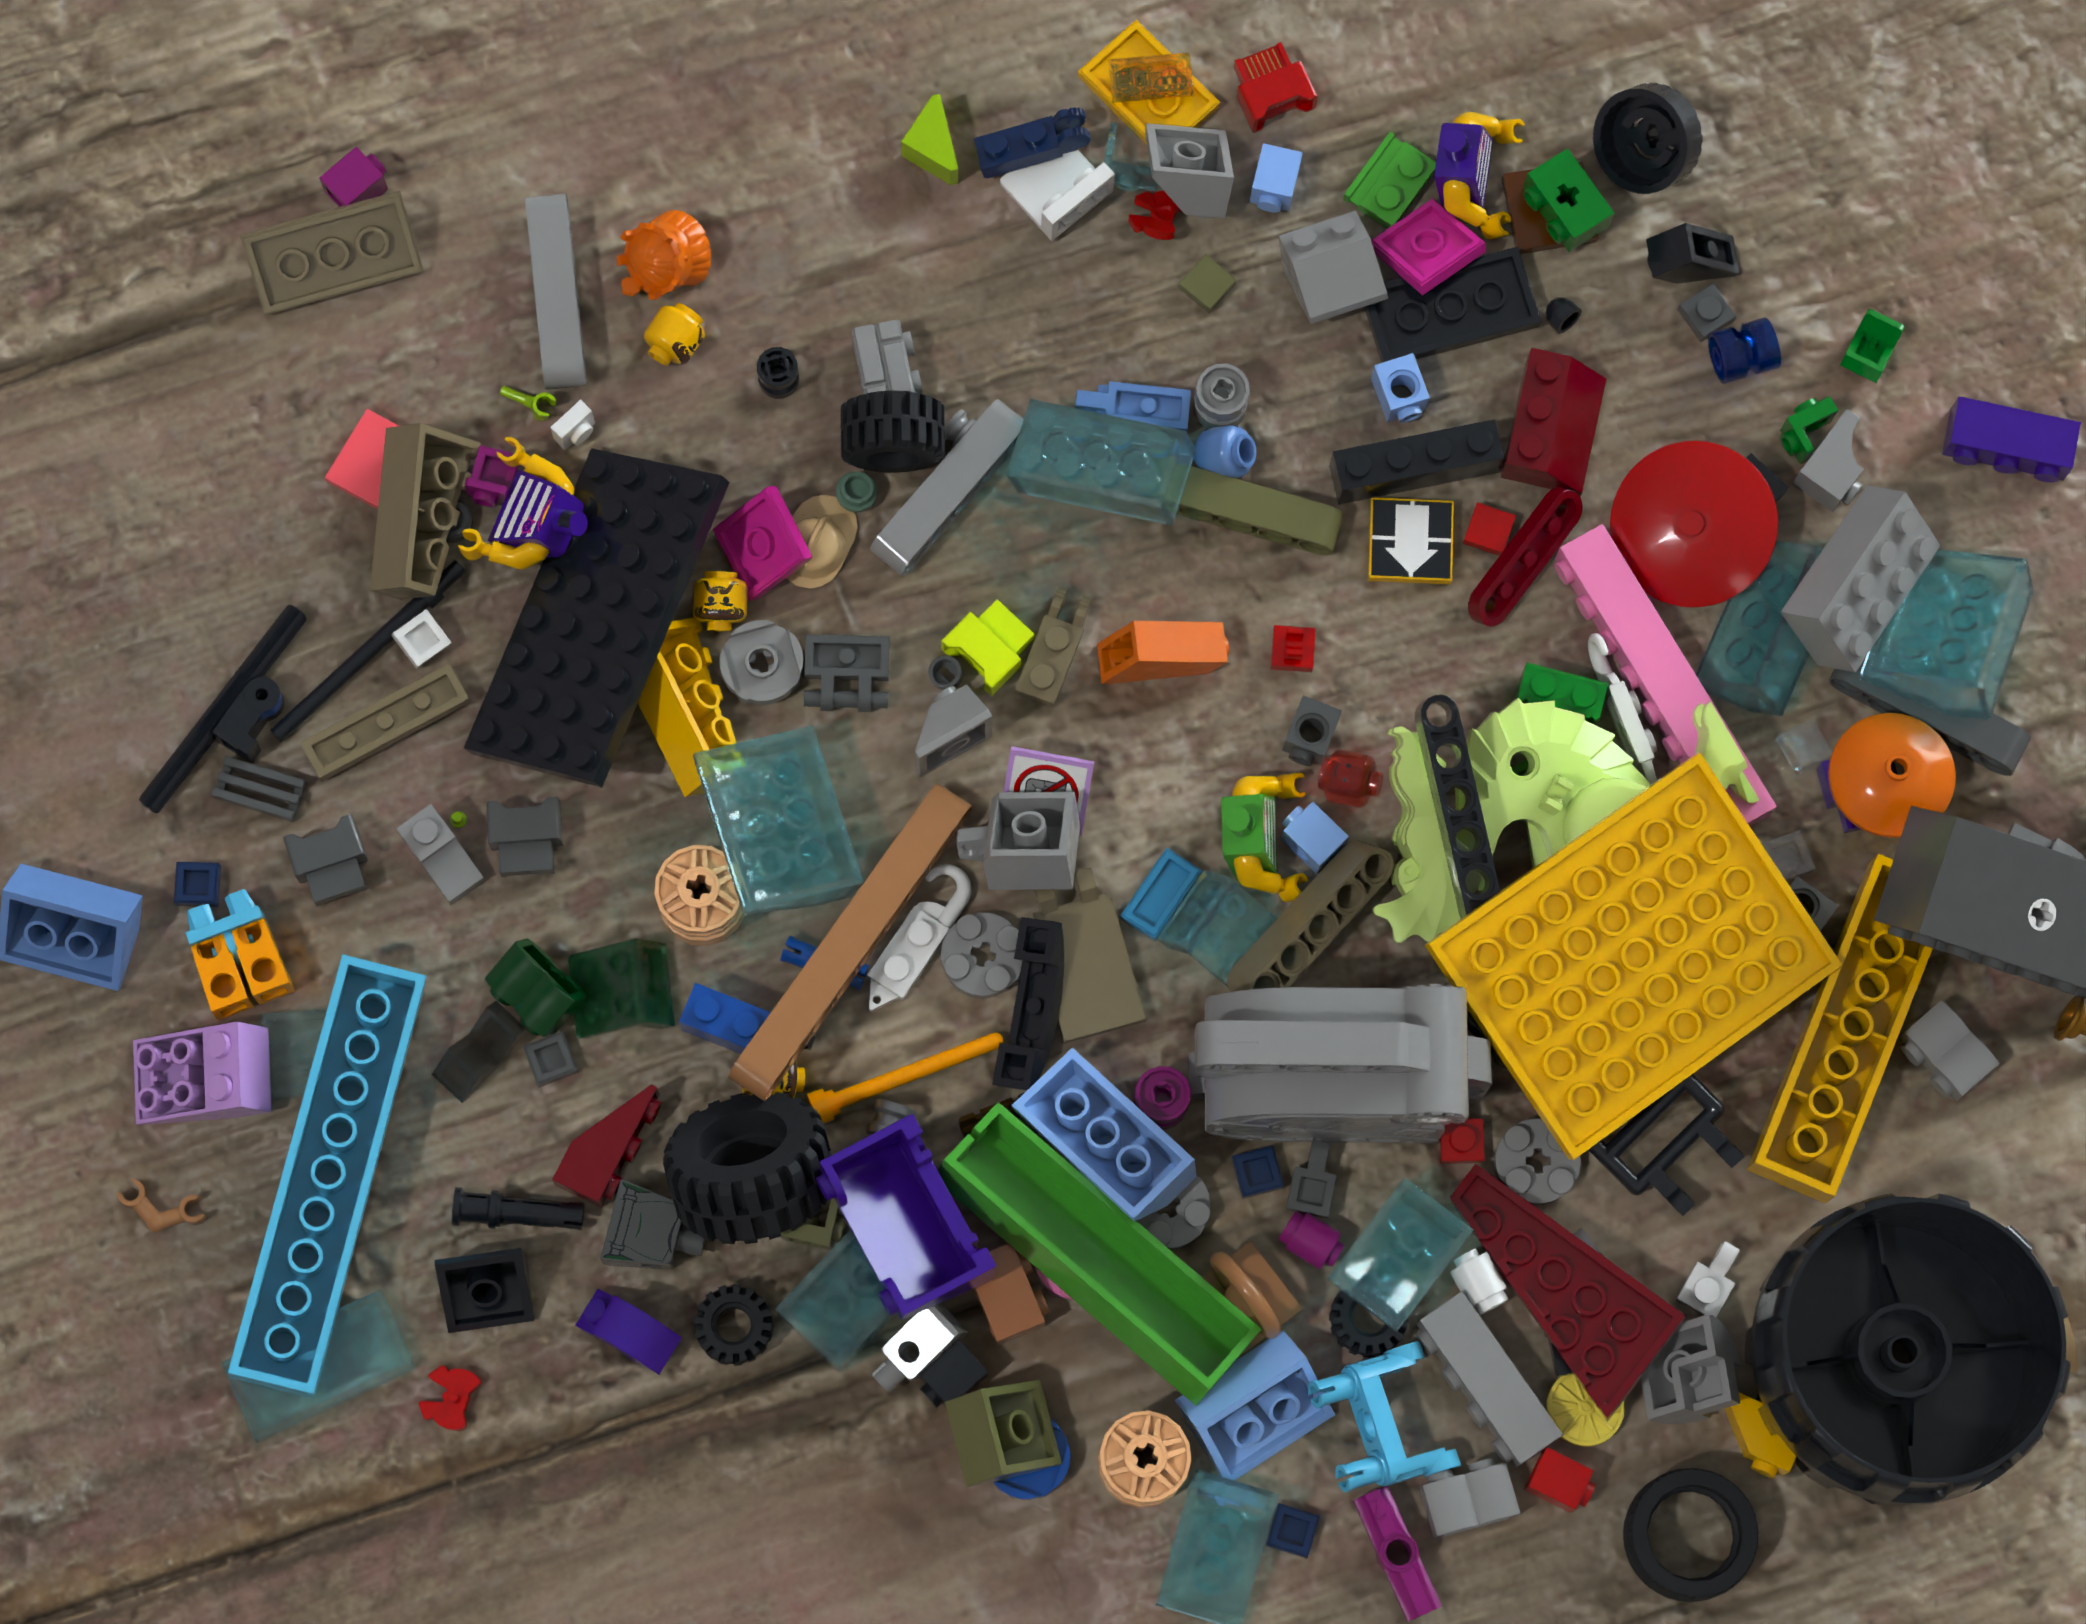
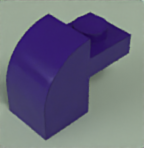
M600 1289L596 1290L575 1324L585 1333L612 1346L632 1361L660 1375L682 1338L635 1306Z

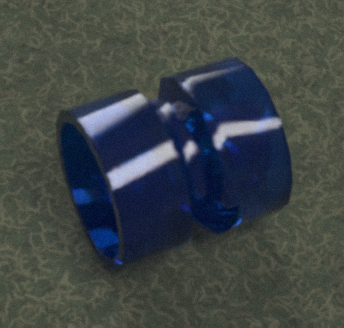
M1766 317L1742 323L1740 331H1737L1734 327H1728L1711 332L1708 335L1711 363L1722 384L1746 378L1749 370L1754 374H1761L1779 369L1781 366L1779 342L1771 322Z

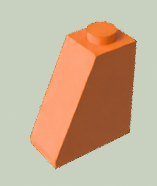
M1135 620L1097 643L1101 684L1203 675L1213 672L1228 663L1229 642L1224 634L1223 622Z

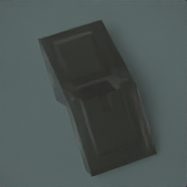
M495 1001L486 1007L470 1033L448 1048L431 1075L463 1103L511 1054L527 1028L498 1001Z

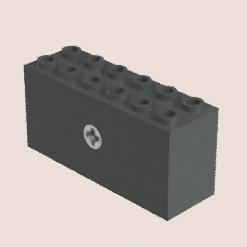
M1911 806L1874 920L1890 925L1887 934L1923 944V946L1950 953L1978 964L1990 966L1993 969L2020 976L2029 981L2053 987L2075 996H2082L2086 999V861L1956 816Z

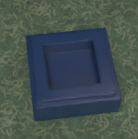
M176 862L174 904L176 906L193 907L209 904L210 907H218L221 865L219 863Z
M1273 1146L1231 1157L1242 1199L1284 1188Z
M1278 1503L1265 1546L1307 1559L1320 1516Z

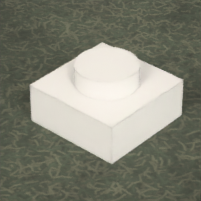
M580 399L550 427L553 439L565 451L572 444L578 446L583 443L593 432L592 426L595 424L592 410Z
M427 609L391 635L416 669L452 643Z

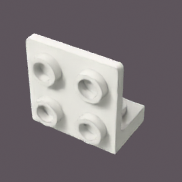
M1079 150L1062 154L1063 157L1008 172L1000 179V185L1051 241L1113 192L1115 173L1104 162L1095 169Z

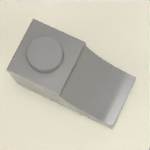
M1848 409L1845 410L1793 482L1796 487L1832 512H1834L1841 501L1849 505L1863 486L1857 482V479L1864 468L1857 464L1852 451V436L1860 417Z
M429 804L396 828L404 843L450 905L486 881L432 804Z

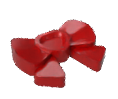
M1164 190L1156 191L1153 195L1149 191L1136 195L1134 204L1151 212L1150 217L1129 214L1128 223L1134 232L1139 233L1143 231L1149 237L1159 240L1173 239L1175 234L1173 221L1175 215L1181 209Z
M442 1365L429 1373L428 1378L447 1389L442 1395L443 1402L420 1401L419 1407L425 1420L433 1419L439 1426L447 1430L463 1431L467 1428L465 1411L471 1398L470 1394L482 1382L477 1375L468 1370L459 1368L448 1370L446 1366Z

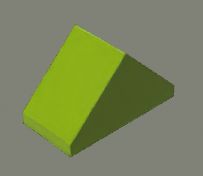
M940 94L932 95L901 141L902 157L949 185L958 184V165Z

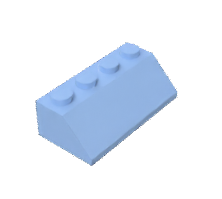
M1073 1048L1011 1105L1012 1109L1133 1221H1137L1167 1207L1197 1177L1195 1159Z

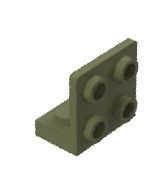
M833 1198L830 1202L825 1228L820 1227L821 1221L819 1218H807L804 1220L803 1226L794 1231L788 1229L782 1232L780 1238L789 1242L833 1251L835 1242L843 1244L847 1222Z

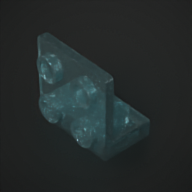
M1203 871L1157 939L1169 949L1189 954L1228 987L1227 979L1232 967L1277 918L1228 876Z

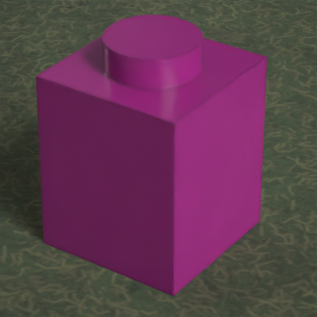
M357 146L319 177L324 192L338 207L381 196L388 190L384 174L387 172L385 167L372 153L365 156Z

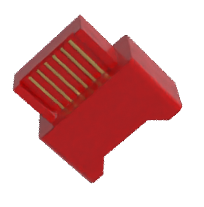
M1282 42L1243 59L1235 60L1234 70L1241 83L1238 86L1236 98L1253 133L1261 131L1267 119L1290 110L1298 109L1303 112H1309L1315 109L1318 96L1301 61L1291 64Z

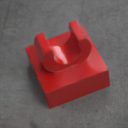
M1274 625L1271 669L1312 672L1316 628Z

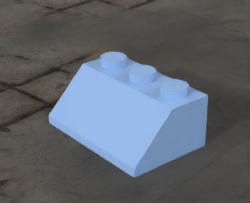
M1284 1330L1280 1332L1278 1337L1268 1339L1237 1359L1197 1406L1184 1395L1175 1400L1190 1430L1226 1485H1229L1335 1416L1330 1404L1322 1408H1315L1311 1403L1310 1399L1319 1397L1324 1391L1308 1395V1383L1318 1379L1306 1356Z

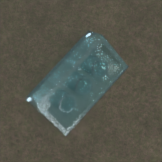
M1777 541L1773 555L1761 576L1744 592L1727 601L1696 672V676L1707 693L1750 712L1783 716L1809 656V652L1781 614V610L1823 549L1820 546Z

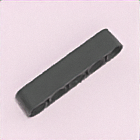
M1870 650L1856 673L1834 669L1829 678V683L1835 689L1880 713H1898L1919 719L1933 728L1941 736L1949 749L2004 776L2013 775L2031 739V736L2019 726L1873 650Z

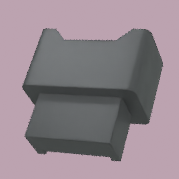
M547 797L540 806L505 808L498 801L486 802L488 844L491 850H499L501 877L543 873L555 874L553 847L563 846L561 803L559 798Z
M352 815L341 817L336 828L306 838H301L293 833L283 837L295 877L299 883L308 882L317 907L323 903L359 891L368 890L359 865L367 862L368 858L356 821Z

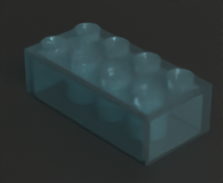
M1030 399L1006 476L1018 493L1172 526L1196 448L1186 431Z
M851 1230L775 1308L777 1315L839 1374L896 1315L889 1316L882 1305L878 1292L882 1291L883 1288Z

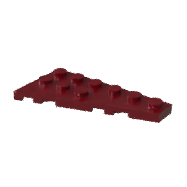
M1475 1164L1450 1196L1451 1203L1486 1252H1488L1493 1262L1608 1422L1683 1323L1685 1315Z

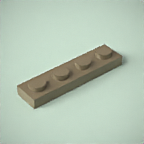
M449 663L301 741L300 744L319 779L323 782L471 702Z

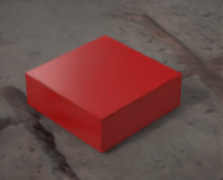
M1477 502L1463 544L1500 556L1506 547L1516 515Z

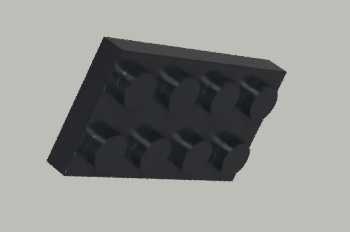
M1518 246L1479 256L1424 295L1420 294L1402 277L1384 281L1388 299L1364 307L1381 363L1411 353L1414 354L1415 359H1420L1540 327L1542 322Z

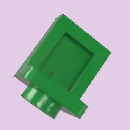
M1868 309L1846 350L1840 366L1877 383L1905 328L1904 325L1872 309Z
M1830 396L1817 402L1816 398H1811L1801 403L1794 409L1795 414L1787 417L1780 429L1782 433L1780 439L1785 451L1790 456L1795 455L1800 464L1808 461L1814 451V447L1807 434L1831 423L1838 412Z

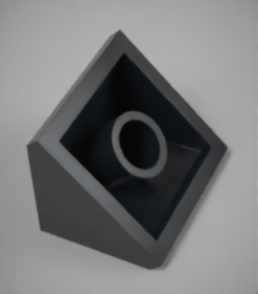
M522 1248L435 1260V1270L448 1333L534 1321L527 1255Z

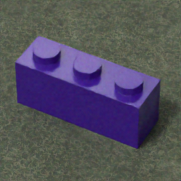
M1959 396L1950 409L1942 455L1953 457V461L1963 465L1982 463L1992 465L1994 470L2001 473L2015 474L2020 471L2034 474L2035 479L2043 482L2063 481L2073 469L2081 422Z

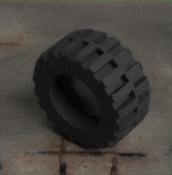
M779 1092L770 1095L766 1101L761 1100L754 1094L743 1096L741 1093L730 1096L731 1099L723 1102L717 1100L709 1103L707 1109L695 1111L689 1115L686 1123L681 1122L677 1126L664 1150L663 1166L676 1213L678 1218L683 1221V1225L693 1233L713 1242L715 1239H719L723 1244L734 1245L736 1241H744L745 1244L758 1243V1239L769 1237L770 1240L780 1237L781 1233L788 1229L794 1231L803 1226L805 1219L814 1218L820 1212L821 1205H826L827 1203L816 1181V1177L822 1175L819 1164L820 1161L832 1155L825 1125L819 1113L803 1100L797 1097L791 1099L787 1094Z

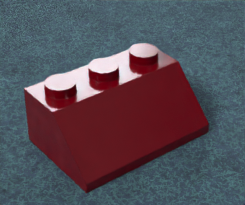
M1531 347L1524 367L1500 478L1548 489L1562 487L1575 491L1581 496L1606 378L1571 356Z

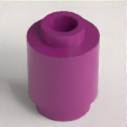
M1296 1210L1278 1239L1287 1245L1286 1250L1321 1270L1324 1263L1333 1267L1345 1246L1338 1241L1342 1235L1341 1232L1308 1212L1304 1216Z

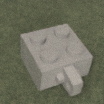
M999 792L992 798L988 826L958 829L956 844L959 858L983 862L988 890L1073 889L1080 834V820L1075 792Z

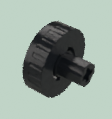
M1643 83L1613 95L1602 106L1595 120L1593 145L1601 168L1616 185L1632 193H1656L1681 182L1696 167L1702 151L1703 135L1695 109L1680 92L1665 84ZM1643 118L1642 120L1639 121V123H1638L1637 125H1635V122H1636V121H1638L1639 119ZM1636 143L1639 149L1646 155L1658 157L1651 159L1644 157L1642 154L1639 153L1634 144Z

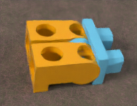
M245 889L225 897L230 912L228 917L216 921L209 904L200 905L187 911L190 931L185 933L191 946L210 1010L218 1021L254 1008L250 993L247 990L238 966L239 964L242 965L251 993L259 1005L296 992L266 917L260 907L254 904Z

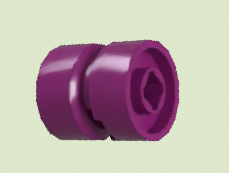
M1158 1066L1149 1069L1140 1077L1135 1088L1133 1103L1162 1130H1167L1175 1127L1183 1120L1190 1103L1191 1089L1188 1080L1180 1071L1172 1067Z

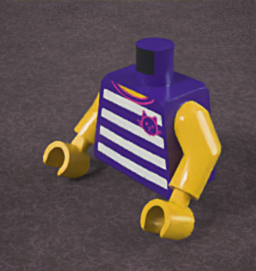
M1465 112L1455 118L1453 123H1443L1441 126L1435 166V182L1441 205L1448 213L1475 227L1480 226L1481 232L1486 239L1491 240L1507 236L1509 232L1505 231L1501 225L1510 223L1512 220L1511 216L1505 211L1487 215L1486 209H1484L1493 147L1492 137H1495L1499 144L1521 143L1523 139L1515 137L1514 127H1521L1525 124L1521 119L1498 121L1495 117L1475 112Z
M506 437L504 440L513 447H516V451L510 457H505L497 452L498 457L507 466L516 467L522 465L525 469L524 471L518 470L507 498L502 505L487 540L491 544L483 542L477 530L465 529L462 531L464 538L469 541H475L476 544L472 547L458 545L461 554L468 560H477L485 555L489 557L488 561L523 570L545 560V558L561 557L565 553L571 537L584 534L588 522L586 515L583 513V502L573 496L575 488L565 472L560 467L536 454L532 456L526 454L524 447L515 438Z

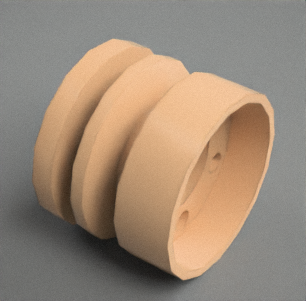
M691 845L677 850L668 857L656 875L654 895L664 925L675 938L690 945L710 946L725 941L738 930L746 915L747 895L739 867L727 853L713 846ZM700 883L706 884L709 894L702 893L700 899H694L693 892L690 889H698Z
M1150 1410L1131 1412L1115 1421L1104 1435L1098 1455L1099 1477L1108 1493L1122 1504L1136 1508L1156 1507L1171 1499L1185 1482L1192 1461L1190 1443L1181 1426L1167 1415ZM1145 1447H1149L1153 1450L1152 1458L1157 1463L1156 1465L1148 1463L1144 1469L1137 1466L1138 1457L1133 1452L1135 1450L1142 1452Z

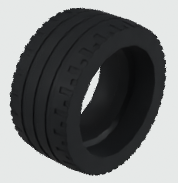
M1682 1468L1662 1474L1646 1484L1637 1493L1626 1513L1623 1527V1542L1626 1556L1633 1571L1645 1585L1669 1599L1682 1602H1698L1724 1594L1744 1578L1756 1555L1759 1531L1752 1505L1745 1494L1733 1482L1709 1470ZM1695 1492L1710 1497L1722 1507L1731 1522L1733 1541L1729 1556L1718 1570L1706 1577L1689 1579L1672 1574L1659 1564L1650 1548L1648 1528L1651 1516L1663 1500L1675 1493Z

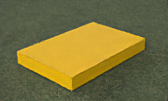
M1137 19L1078 71V77L1146 145V123L1198 128L1220 108L1221 102L1187 69L1184 70L1188 72L1190 88L1188 94L1145 98L1138 95L1134 99L1120 94L1121 99L1119 100V94L1116 92L1117 100L1114 99L1115 91L1111 67H1114L1115 81L1116 66L1118 67L1117 73H1119L1128 66L1138 67L1139 65L1175 63L1177 67L1179 62ZM1167 64L1162 66H1151L1149 68H1168V66L1175 67V65ZM1142 67L1141 69L1136 68V69H1138V70H1145V69H1147V67ZM1166 69L1152 70L1150 74L1162 73ZM1177 72L1178 76L1186 81V88L1183 91L1171 93L1158 92L1155 89V82L1161 78V74H1154L1153 79L1150 75L1151 86L1141 95L1150 96L1146 94H1149V91L1154 93V89L1155 95L1187 93V73ZM1146 75L1147 86H1149L1148 75Z

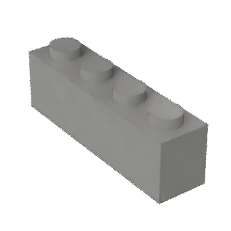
M1463 1291L1429 1313L1416 1324L1420 1331L1416 1334V1338L1421 1342L1422 1348L1429 1356L1436 1353L1445 1366L1441 1370L1442 1376L1453 1391L1456 1392L1461 1389L1470 1402L1466 1406L1469 1415L1480 1428L1484 1425L1487 1426L1495 1438L1491 1445L1504 1463L1507 1464L1511 1461L1516 1468L1563 1435Z

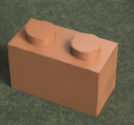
M1010 1244L989 1251L997 1266L994 1278L974 1288L997 1346L1045 1327L1043 1316L1050 1313L1041 1290L1033 1292L1027 1276L1033 1274L1030 1262L1019 1252H1016Z

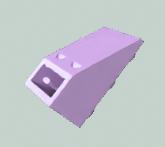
M237 1021L133 1040L136 1125L230 1119L272 1112L269 1035L267 1027Z

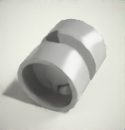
M1225 363L1210 366L1199 376L1193 403L1194 414L1198 422L1206 429L1228 425L1238 426L1242 422L1247 410L1250 394L1249 381L1245 374L1236 366Z

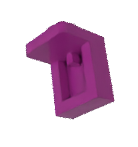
M480 445L471 478L466 479L465 488L468 496L473 497V502L485 507L495 508L497 503L503 504L507 498L508 491L520 465L516 467L507 466L497 455V452L505 457H510L514 453Z

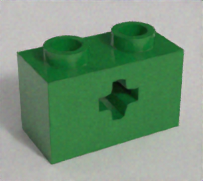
M1568 148L1527 173L1523 185V196L1527 204L1533 211H1540L1547 221L1546 228L1551 238L1557 244L1562 243L1568 252H1571L1609 228L1615 214Z

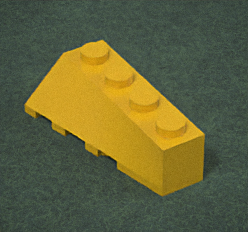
M694 617L671 622L638 701L640 710L643 712L684 797L712 792L744 768L730 720L721 714L719 704L723 700L720 686L712 683L708 666L713 663L709 649L702 647L698 633L703 628L701 622Z

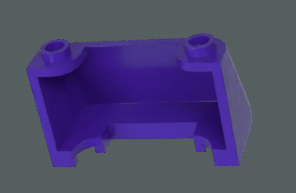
M913 1113L820 1161L819 1167L822 1175L816 1177L817 1184L825 1199L829 1201L834 1198L882 1286L883 1290L878 1292V1296L889 1316L897 1313L901 1320L992 1280L997 1267L987 1247L977 1249L976 1246L979 1239L975 1232L972 1233L936 1169L932 1161L933 1155L929 1148L926 1149L920 1137L923 1131Z

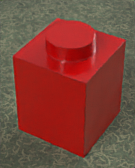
M1546 1447L1541 1451L1523 1490L1571 1513L1577 1509L1578 1505L1585 1508L1596 1486L1595 1483L1590 1481L1594 1470Z

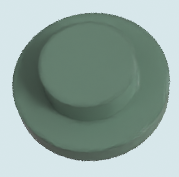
M850 472L838 481L836 498L844 509L856 513L863 512L871 508L875 503L877 485L869 475L863 472Z

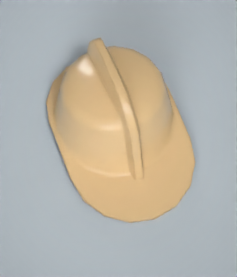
M830 495L813 496L804 501L792 517L813 557L786 578L796 586L811 589L822 587L832 581L841 570L855 541L858 529L855 513L844 509L839 504L837 498Z

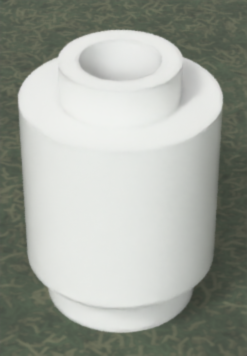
M1475 1248L1453 1260L1457 1268L1452 1270L1450 1274L1460 1292L1463 1291L1479 1316L1509 1300L1504 1292L1507 1286L1488 1252L1479 1255Z

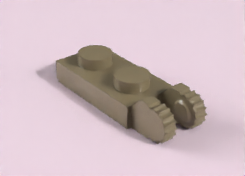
M1061 586L1056 591L1048 615L1045 614L1015 689L1016 694L1053 708L1084 632L1082 627L1092 602V598L1083 595L1077 604L1073 623L1070 624L1059 620L1058 617L1061 609L1065 606L1068 598V589Z

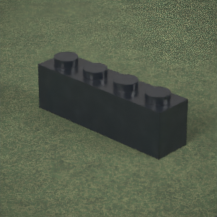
M1493 419L1333 451L1329 467L1338 505L1499 473L1504 455L1496 422Z

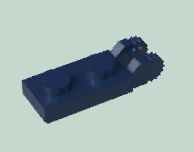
M1070 107V109L1059 110L1054 117H1045L974 138L984 178H991L1063 157L1062 154L1086 147L1091 141V136L1088 128L1082 127L1086 122L1085 111L1080 109V107Z

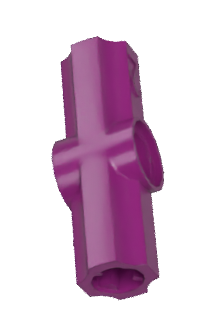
M1384 1486L1353 1500L1376 1552L1377 1563L1384 1570L1406 1621L1409 1622L1442 1607L1419 1556L1417 1543L1410 1536L1389 1487ZM1400 1542L1405 1545L1409 1555L1404 1565H1394L1387 1559L1386 1548L1389 1543Z

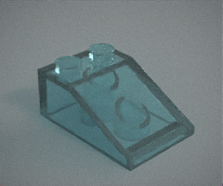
M1404 1177L1327 1280L1397 1332L1474 1229Z
M1196 1469L1187 1492L1156 1606L1215 1624H1242L1279 1494Z

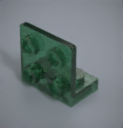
M635 938L572 954L568 957L570 978L576 982L586 995L584 1001L574 1011L576 1036L578 1038L585 1039L634 1026L661 1030L675 1026L666 943Z

